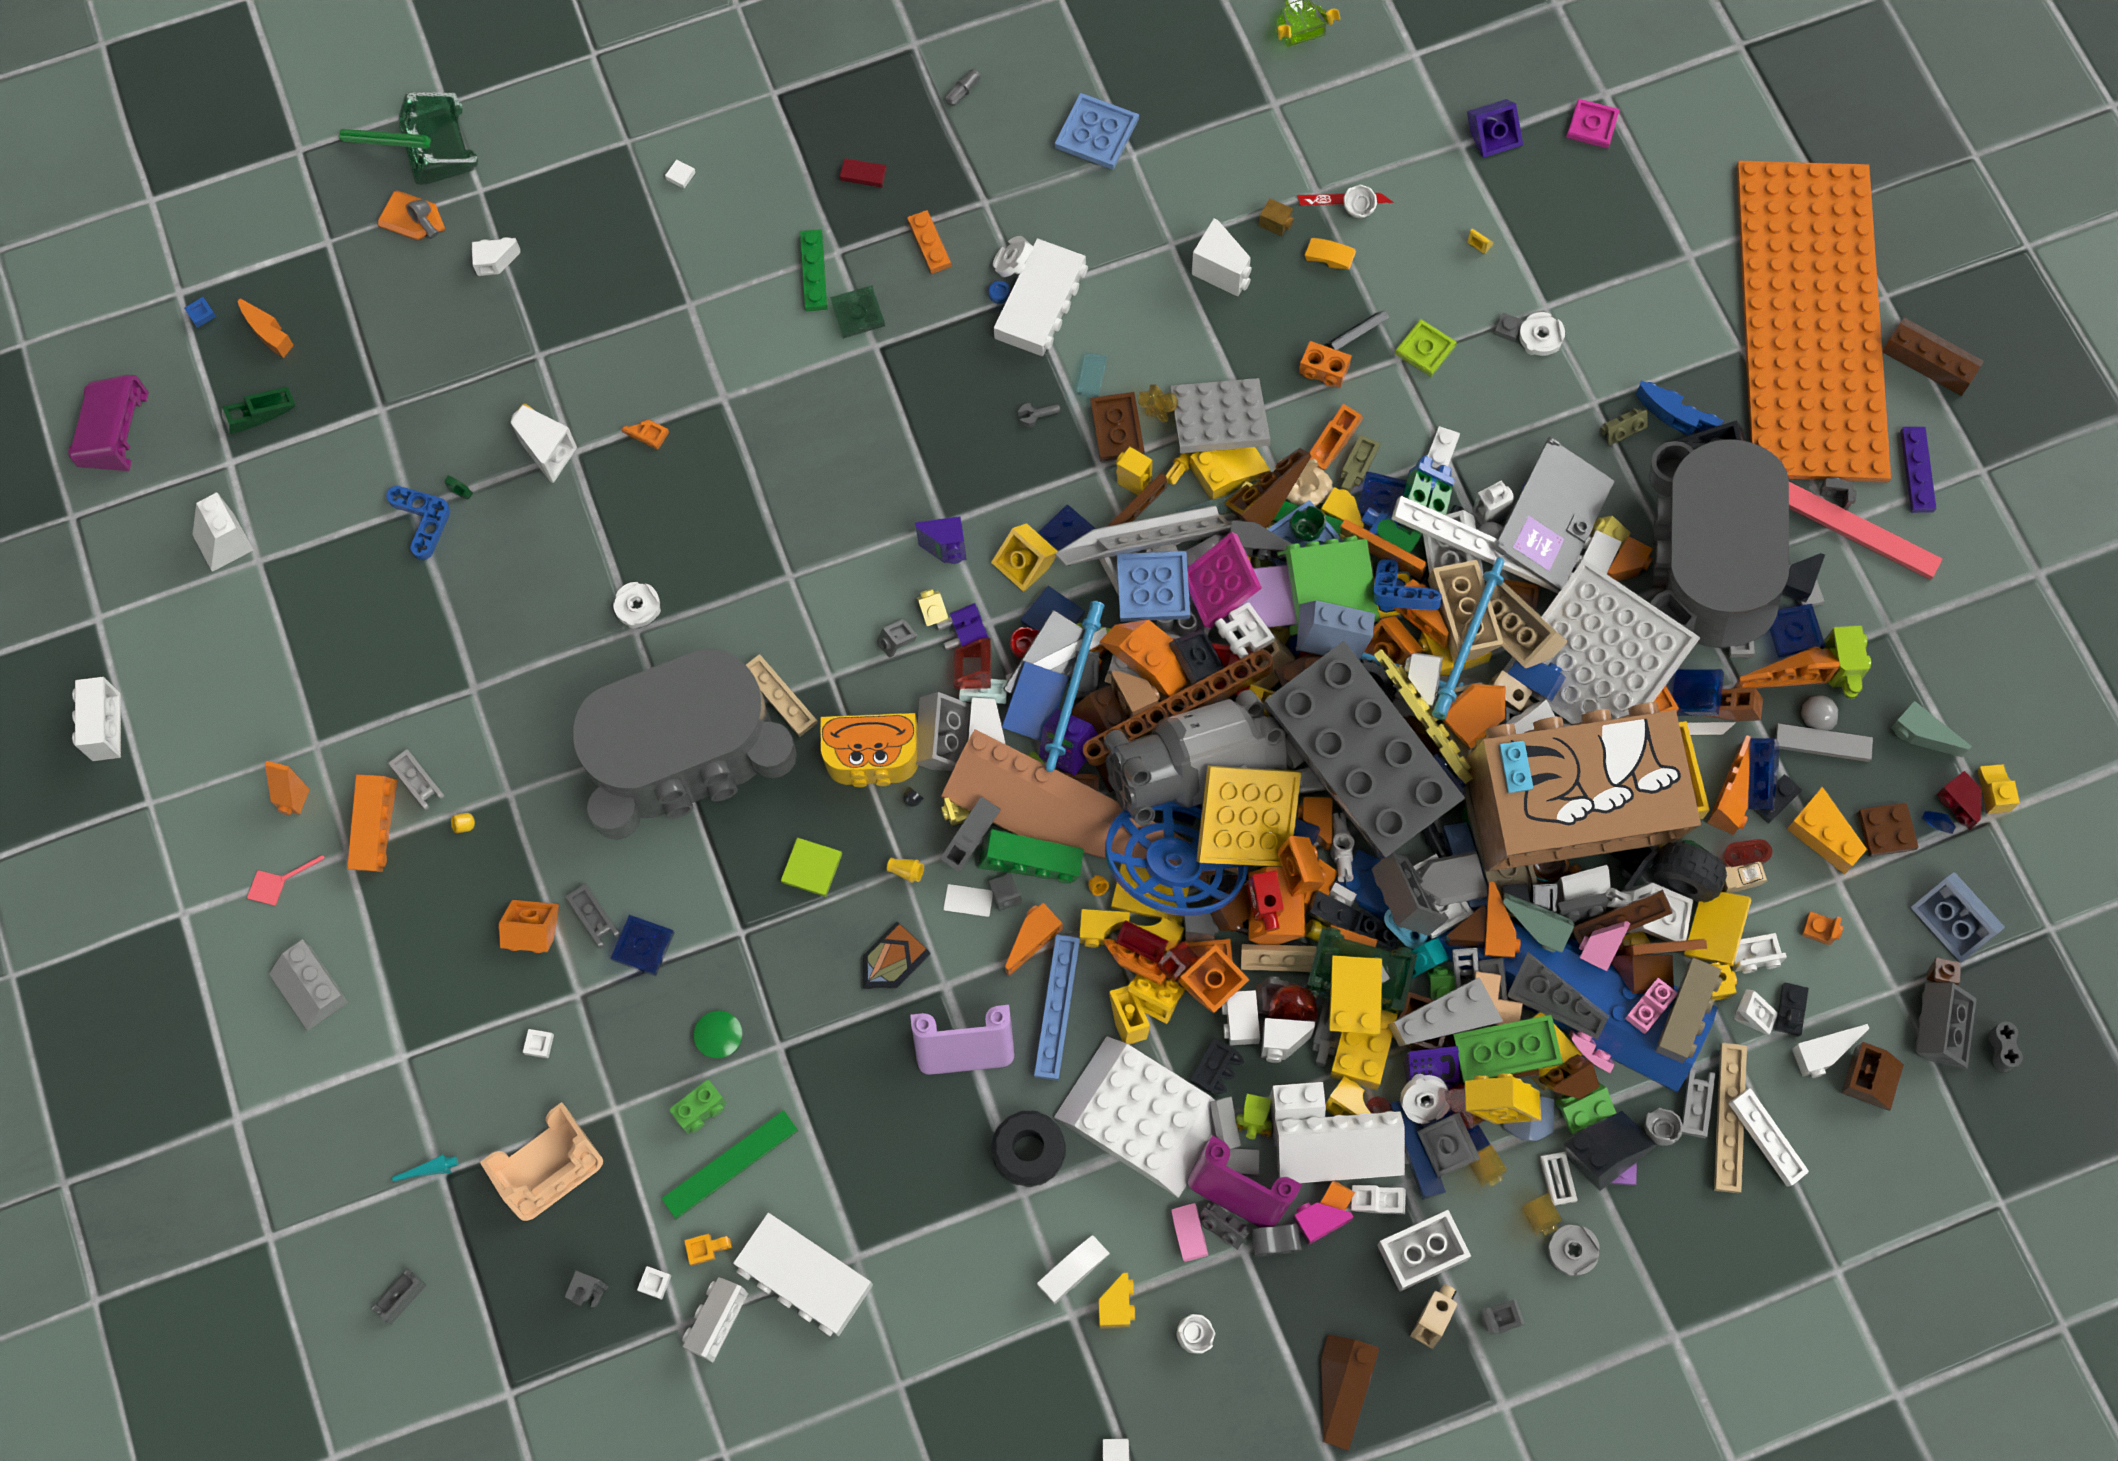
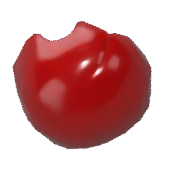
M1020 627L1012 633L1009 645L1016 657L1023 658L1039 630Z

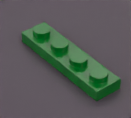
M822 229L800 231L806 312L828 310Z

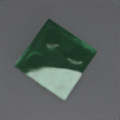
M872 285L830 297L843 339L885 327Z

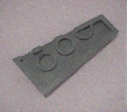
M1529 952L1527 953L1507 996L1545 1015H1552V1018L1598 1040L1609 1015Z

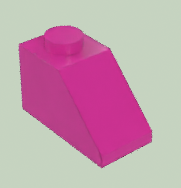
M1306 1203L1296 1209L1297 1214L1293 1218L1307 1244L1310 1245L1352 1221L1353 1215L1351 1212L1315 1203L1310 1206L1309 1203Z

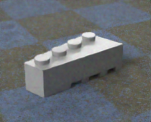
M1479 977L1393 1021L1388 1026L1400 1047L1503 1022Z

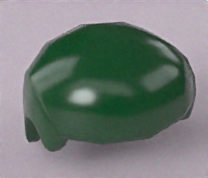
M1308 506L1304 511L1297 510L1289 521L1291 533L1300 541L1310 542L1318 539L1326 526L1325 514L1313 506Z

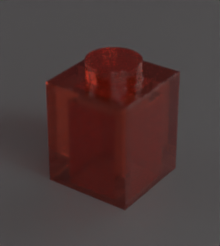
M1183 941L1169 949L1156 966L1174 983L1200 958Z

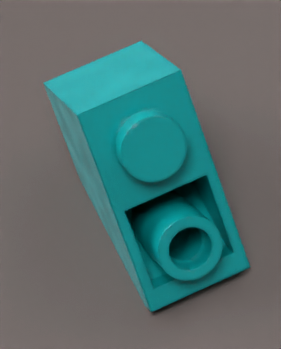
M1437 937L1388 965L1399 985H1402L1450 958Z

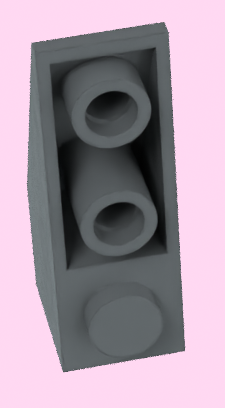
M1232 521L1231 532L1238 535L1248 557H1257L1260 560L1273 558L1287 562L1286 555L1278 556L1277 552L1286 550L1287 545H1292L1290 542L1255 522Z
M981 796L940 857V860L960 872L1001 809Z

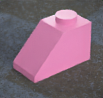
M1624 921L1595 930L1590 938L1585 936L1579 947L1583 951L1580 958L1607 971L1630 923Z

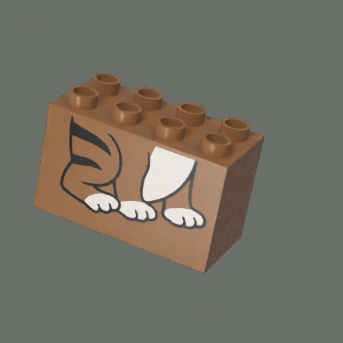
M1648 702L1628 708L1629 715L1617 719L1611 718L1609 709H1602L1582 714V722L1564 727L1562 717H1549L1535 721L1533 723V730L1521 734H1516L1514 724H1503L1486 729V737L1477 739L1475 741L1476 748L1466 757L1467 762L1471 766L1468 771L1473 777L1469 781L1486 871H1497L1663 845L1669 842L1673 843L1701 826L1676 710L1659 712L1657 702ZM1524 741L1533 789L1508 793L1499 745Z

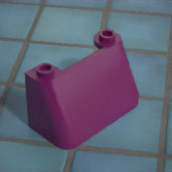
M122 375L91 381L85 386L84 400L73 443L68 451L69 457L72 458L77 467L130 471L132 461L126 459L125 455L126 450H130V445L126 441L135 406L140 407V401L147 402L149 391L136 375Z
M1212 1135L1203 1147L1189 1174L1188 1185L1191 1190L1259 1228L1275 1227L1297 1196L1302 1184L1288 1177L1277 1179L1271 1189L1258 1184L1226 1166L1230 1157V1148L1224 1141Z

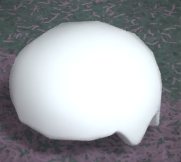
M1361 184L1347 189L1344 196V208L1347 213L1354 218L1370 216L1377 206V198L1373 190Z
M1190 1314L1180 1321L1176 1336L1179 1345L1188 1353L1202 1354L1213 1347L1215 1331L1210 1321L1203 1315Z

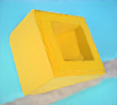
M1470 230L1468 244L1485 254L1493 245V242L1476 230Z

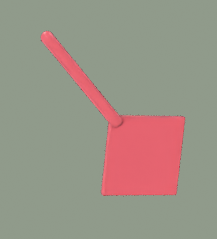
M321 855L284 876L257 870L247 899L276 906L285 880L324 860V856Z

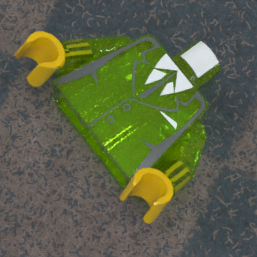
M1284 0L1286 5L1281 8V15L1277 17L1274 31L1278 35L1279 40L1285 37L1287 47L1325 36L1327 22L1329 25H1332L1334 20H1341L1339 10L1330 9L1326 11L1320 6L1313 4L1311 0Z

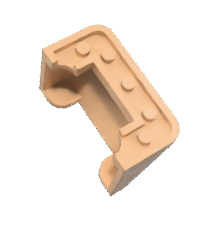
M562 1102L551 1109L546 1116V1123L550 1128L509 1157L503 1151L491 1153L480 1162L502 1199L523 1221H528L538 1216L596 1173L603 1165L601 1155Z

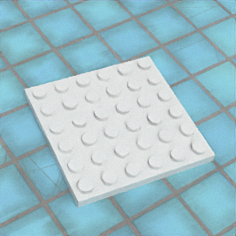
M1583 559L1542 616L1545 621L1568 641L1552 659L1542 662L1546 665H1549L1551 662L1562 668L1560 673L1566 677L1552 701L1547 699L1553 711L1571 724L1582 722V714L1602 709H1609L1612 719L1629 715L1628 708L1642 703L1654 702L1700 637ZM1512 657L1503 670L1507 674L1516 661L1514 657ZM1532 691L1531 695L1539 701L1546 700L1545 697Z

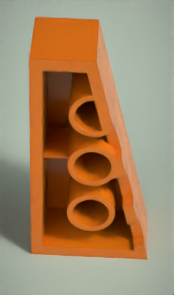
M356 774L347 869L383 872V867L386 866L387 862L386 848L389 840L398 780L385 776Z

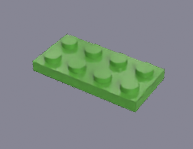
M1552 1015L1453 1034L1455 1045L1458 1046L1459 1063L1464 1084L1465 1081L1474 1080L1475 1076H1488L1490 1079L1497 1078L1498 1074H1517L1563 1064Z

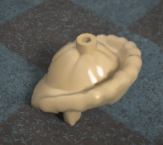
M1316 459L1309 460L1286 499L1290 503L1301 506L1310 500L1316 506L1327 500L1333 490L1332 480L1323 469L1317 467L1318 462Z

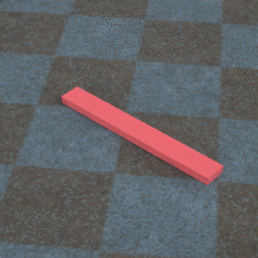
M1789 482V509L1930 580L1934 577L1943 560L1942 558Z

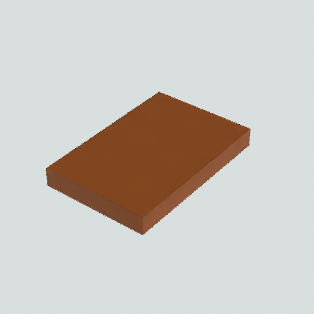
M1705 939L1628 945L1623 946L1624 955H1639L1707 949V943Z

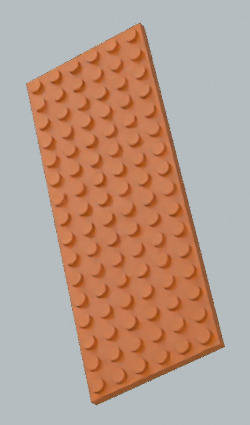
M1738 161L1736 166L1750 443L1759 445L1773 453L1784 465L1789 479L1825 480L1826 478L1838 477L1846 481L1889 482L1891 470L1869 165Z

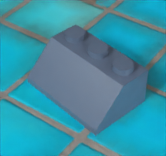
M1317 600L1300 604L1296 650L1324 656L1341 642L1345 641L1356 657L1360 659L1373 637L1375 613Z
M1955 872L1946 877L1911 906L1912 910L1960 963L2005 928Z

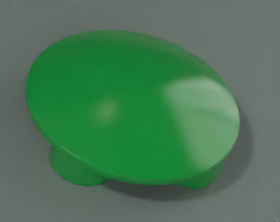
M713 1011L704 1015L696 1024L694 1042L704 1056L717 1059L724 1058L739 1049L742 1039V1028L737 1018L725 1011Z

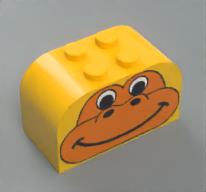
M915 713L821 717V753L830 777L840 784L853 785L854 787H865L867 784L889 786L890 783H900L912 777L918 768L916 764L918 749Z

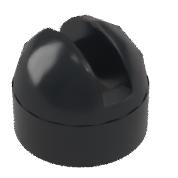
M908 787L903 796L905 804L910 807L919 805L924 799L910 787Z

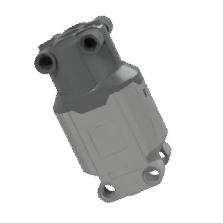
M1251 690L1241 692L1237 696L1236 702L1227 699L1159 720L1151 735L1128 741L1123 732L1114 730L1106 735L1104 741L1110 751L1105 759L1109 773L1108 781L1116 792L1121 809L1127 810L1134 821L1141 826L1153 821L1155 812L1152 807L1170 801L1184 808L1202 804L1207 766L1241 767L1245 764L1247 768L1287 770L1285 731L1273 717L1265 716L1263 703Z

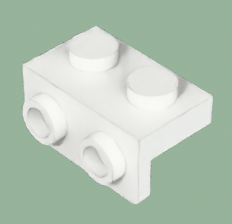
M1776 933L1741 939L1733 966L1734 972L1743 971L1746 974L1757 971L1758 967L1766 966L1767 969L1780 967L1787 956L1786 953H1781Z

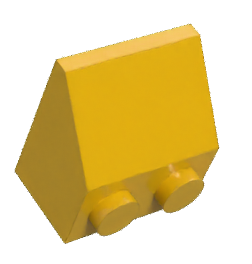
M1026 523L1012 528L991 563L1024 592L1049 569L1056 558L1055 553L1058 551Z

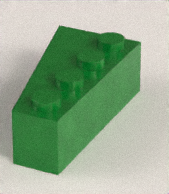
M991 830L982 841L978 869L1034 876L1042 879H1055L1061 883L1070 884L1080 877L1084 849Z

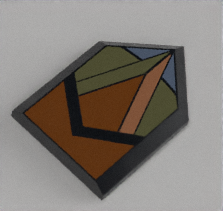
M896 922L863 955V989L898 988L931 953L899 922Z

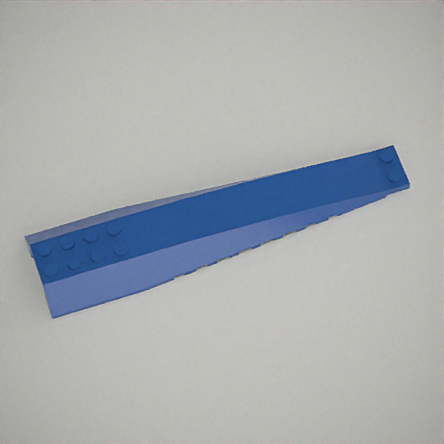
M1358 849L1351 862L1353 880L1346 882V877H1344V882H1340V885L1357 894L1354 902L1359 907L1384 921L1385 913L1390 908L1384 902V895L1375 883V876L1371 870L1381 860ZM1516 917L1511 918L1516 930V938H1520V953H1515L1514 958H1503L1508 993L1529 952L1609 1015L1598 1040L1592 1037L1596 1044L1594 1051L1600 1049L1611 1055L1610 1059L1677 1093L1695 1063L1713 1025L1718 1007L1713 1005L1709 1014H1704L1702 1021L1705 1022V1027L1700 1036L1696 1035L1694 1044L1697 1047L1692 1058L1688 1057L1683 1063L1659 1054L1655 1052V1048L1674 999L1646 1034H1644L1625 1018L1645 993L1632 994L1612 962L1608 970L1605 971L1581 959L1580 956L1583 951L1579 949L1578 941L1571 938L1568 939L1563 952L1557 950L1555 952L1547 951L1542 948V944L1530 934ZM1456 927L1437 936L1450 958L1448 960L1453 962L1452 949L1472 948L1448 946L1445 943L1447 935ZM1413 931V936L1417 939L1419 938L1418 932ZM1428 936L1426 942H1429L1433 939H1431L1430 936ZM1484 947L1477 948L1478 960L1502 958L1484 956ZM1472 955L1458 956L1459 961L1472 960ZM1472 965L1459 966L1463 970L1472 969ZM1674 985V990L1677 992L1679 987ZM1522 1005L1525 1009H1529L1536 1014L1539 1013V1011L1529 1006ZM1552 1018L1553 1023L1565 1034L1569 1035L1571 1030L1578 1033L1579 1030Z

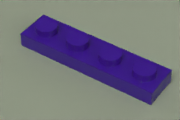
M1903 427L1900 432L1911 513L1934 512L1937 508L1926 427Z

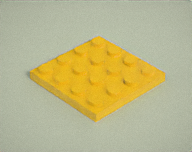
M1207 766L1196 861L1199 863L1281 866L1277 851L1288 837L1294 836L1301 772L1295 770Z

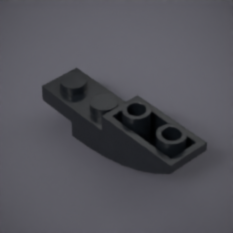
M1319 890L1313 891L1306 914L1320 920L1321 925L1329 929L1333 925L1376 939L1377 948L1394 952L1398 937L1386 926L1385 921L1364 910H1355Z

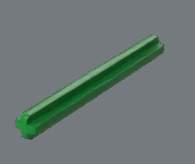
M341 129L338 135L339 139L343 142L415 148H429L431 139L427 135Z

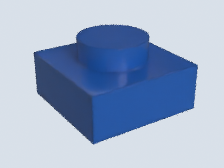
M204 297L184 308L197 328L216 317Z

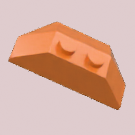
M1149 619L1114 625L1099 642L1143 679L1148 680L1152 686H1155L1167 698L1180 692L1187 684L1186 674L1169 645L1174 639Z

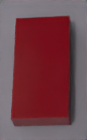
M845 158L840 181L883 187L887 166Z
M1125 920L1115 943L1159 964L1169 941Z

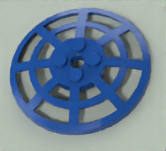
M1171 801L1152 807L1154 811L1163 810V823L1151 824L1140 830L1131 822L1132 816L1127 810H1123L1114 819L1105 842L1107 864L1119 885L1142 904L1168 914L1196 916L1212 913L1223 908L1239 894L1246 879L1248 865L1199 863L1196 860L1200 833L1187 826L1173 823L1172 811L1182 812L1201 819L1203 807L1196 805L1184 808ZM1122 825L1132 835L1126 845L1125 855L1111 851L1114 836ZM1164 830V838L1158 839L1153 843L1145 837V835ZM1174 832L1185 834L1194 838V840L1189 843L1185 840L1174 838ZM1137 842L1147 850L1145 859L1132 857V851ZM1169 860H1174L1179 865H1172ZM1113 861L1126 864L1130 876L1139 886L1134 889L1118 872ZM1133 866L1146 868L1151 878L1143 882ZM1238 867L1237 882L1232 892L1227 894L1218 890L1217 888L1223 877V869ZM1215 870V878L1211 885L1199 879L1202 871ZM1158 884L1172 888L1173 896L1162 894L1153 888ZM1193 885L1203 892L1194 896L1184 897L1182 888ZM1149 893L1161 900L1174 902L1177 907L1158 903L1145 897L1144 894ZM1208 896L1221 900L1216 904L1201 908H1187L1186 903L1197 902Z

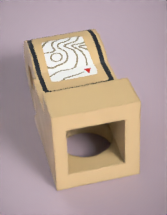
M1755 862L1745 866L1725 867L1727 878L1722 892L1734 893L1766 883L1767 878L1762 863Z

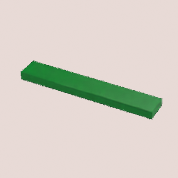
M783 1110L661 1199L677 1220L797 1133L798 1129Z

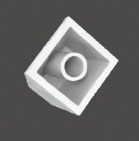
M1214 218L1193 252L1192 275L1235 296H1239L1242 290L1245 291L1251 281L1249 278L1252 267H1250L1251 257L1224 226Z
M522 405L519 411L513 414L511 425L522 446L548 480L554 483L576 450L575 441L567 426Z
M217 492L196 503L192 535L212 572L253 551L237 518Z
M1323 1082L1273 1086L1270 1095L1274 1147H1276V1121L1309 1119L1311 1117L1322 1118L1325 1117L1326 1106Z

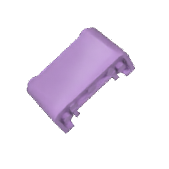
M1288 565L1253 568L1262 589L1239 607L1249 602L1267 627L1297 624ZM1229 615L1223 619L1226 624L1231 622Z
M1009 1005L995 1006L989 1009L985 1019L986 1027L937 1031L935 1019L931 1015L923 1013L911 1015L916 1059L921 1072L932 1075L1000 1068L1010 1065L1014 1060V1044Z

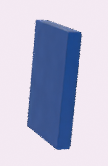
M1024 661L1002 728L1041 741L1043 726L1059 707L1069 676Z

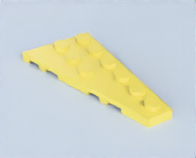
M1382 649L1375 653L1374 656L1384 666L1385 672L1399 688V692L1418 720H1421L1426 727L1427 733L1440 748L1439 750L1454 772L1465 784L1473 779L1468 771L1471 766L1463 756H1458L1457 753L1460 752V749L1453 740L1449 741L1447 739L1450 735L1442 723L1438 725L1436 721L1439 719L1432 715L1433 709L1429 707L1410 681L1408 673L1405 672L1403 666L1397 667Z

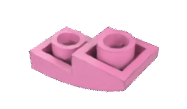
M1657 978L1625 1019L1642 1033L1646 1034L1678 993L1661 979Z
M1571 1030L1569 1035L1580 1052L1596 1066L1611 1073L1614 1067V1062L1610 1059L1611 1055L1600 1049H1597L1595 1052L1596 1044L1591 1036L1581 1031L1577 1033Z
M1193 1203L1171 1209L1184 1262L1208 1256L1205 1236L1201 1228L1196 1204Z

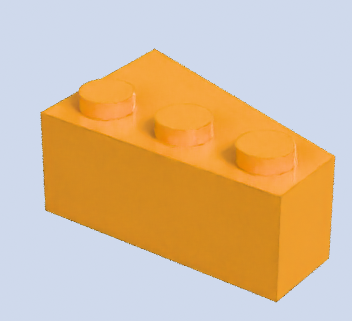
M1823 787L1787 828L1789 832L1843 874H1846L1867 850Z

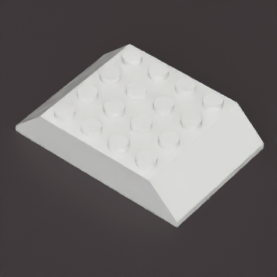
M1110 1037L1105 1038L1054 1116V1119L1177 1198L1180 1197L1187 1186L1189 1174L1206 1142L1212 1135L1216 1137L1210 1102L1214 1101L1211 1096L1129 1044Z

